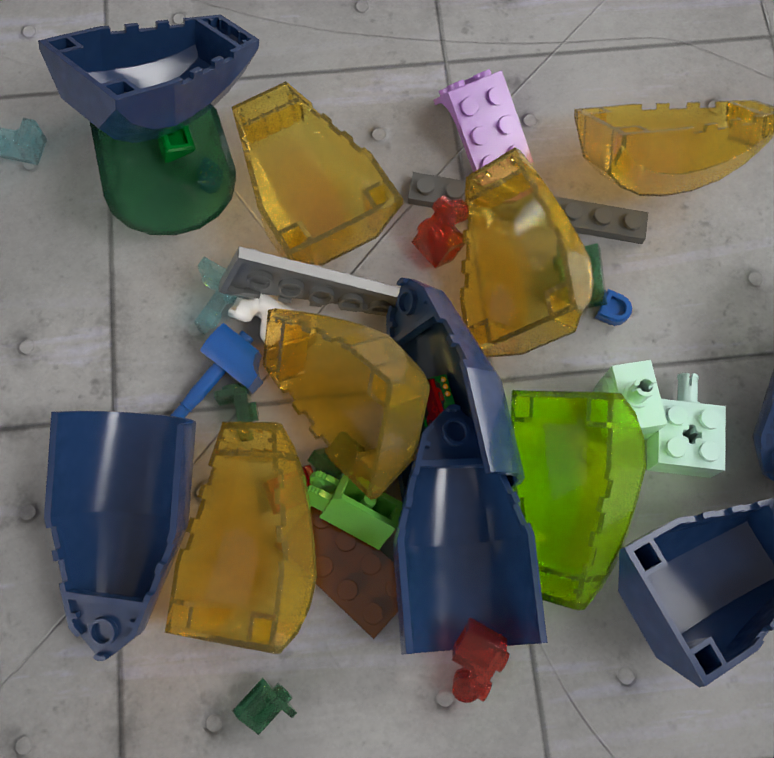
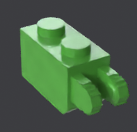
M318 470L311 474L309 483L311 485L304 488L302 499L307 504L309 503L311 506L322 511L319 518L379 550L396 530L403 502L352 474L342 475L340 480Z

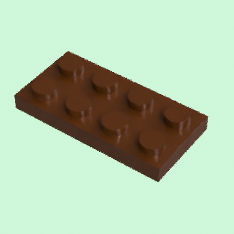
M311 506L280 538L275 546L365 632L375 639L398 612L394 562L380 549H376L319 518L322 511Z

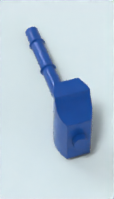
M225 323L221 324L208 337L200 349L213 364L191 388L170 416L186 418L225 373L253 394L263 384L259 375L262 355L259 350L251 345L254 340L243 330L237 334Z

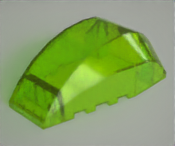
M512 390L511 421L525 475L523 482L513 489L520 498L521 511L527 523L530 522L534 531L542 600L577 611L585 610L603 588L619 560V550L624 547L629 535L646 469L644 436L636 412L621 393Z

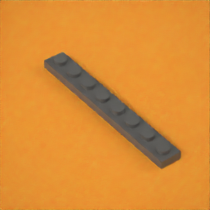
M413 172L408 196V204L637 244H643L646 239L649 212L417 172Z

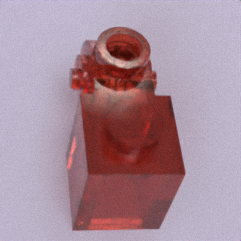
M446 195L441 196L432 205L434 214L431 218L428 217L417 227L418 233L412 241L413 245L434 268L453 261L468 241L455 227L456 224L468 219V205L462 199L450 200Z
M469 618L455 642L451 659L463 666L454 674L452 691L455 698L464 703H471L476 699L482 702L485 701L492 687V682L490 681L495 671L502 672L510 655L507 652L506 637L472 618Z

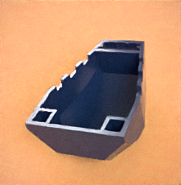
M219 14L183 18V24L170 25L168 20L155 21L156 27L139 29L138 23L124 24V30L111 31L109 26H99L38 40V44L60 97L113 139L138 143L158 139L180 130L206 114L231 90L245 72L259 48V39Z
M774 498L747 505L732 506L718 511L703 512L694 516L676 518L649 531L619 550L618 592L655 657L699 688L707 686L757 652L763 645V639L767 633L774 630Z

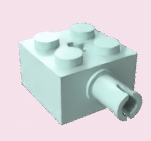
M651 360L613 365L596 384L594 398L596 404L602 408V431L606 437H609L610 445L646 440L668 424Z
M681 373L677 375V400L661 399L668 424L647 439V471L711 478L725 471L726 406L698 402L699 376L692 373L691 378H689L690 373Z

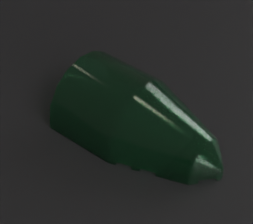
M214 106L206 114L188 124L196 150L169 163H164L157 139L138 143L115 140L90 122L102 192L112 215L128 228L149 235H179L202 228L220 216L232 200L236 183V168L217 109Z

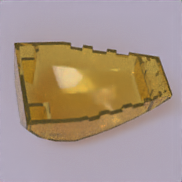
M286 81L232 106L263 227L269 240L282 257L306 264L323 266L376 239L403 205L402 196L372 153L365 147H359L353 141L351 135L345 130L340 131L332 124V119L326 114H320L315 110L312 103Z
M758 100L715 101V107L700 108V102H687L686 108L669 109L670 103H656V109H642V104L574 109V119L583 158L596 172L620 188L639 196L663 197L691 192L717 182L746 164L774 137V106Z
M514 147L466 177L464 215L468 216L467 230H463V243L466 244V259L461 261V273L465 274L464 287L460 288L459 299L462 319L487 358L523 355L575 333L591 302L594 285L591 259L577 232L540 175L521 150Z
M278 308L269 309L263 367L283 394L289 392L295 401L292 407L298 415L304 414L312 424L308 430L315 439L322 438L327 445L324 452L328 458L370 500L378 498L414 460L430 391V385L423 370L390 335L381 331L326 315Z
M222 422L208 466L212 467L207 484H201L197 496L202 500L196 518L190 517L186 532L190 533L186 548H180L176 559L165 633L271 654H281L299 633L311 607L317 579L312 509L305 473L295 446L281 423Z

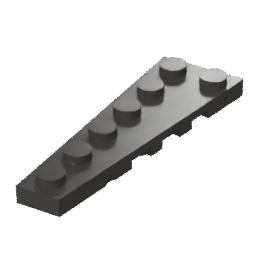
M238 247L219 282V293L258 299L261 294L278 296V301L291 303L292 298L309 300V306L321 307L322 305L332 303L338 304L340 310L381 316L387 315L390 305L395 306L401 288L380 283L377 280H368L346 272H337L321 268L318 265H310L290 260L287 257H279L259 252L256 249Z

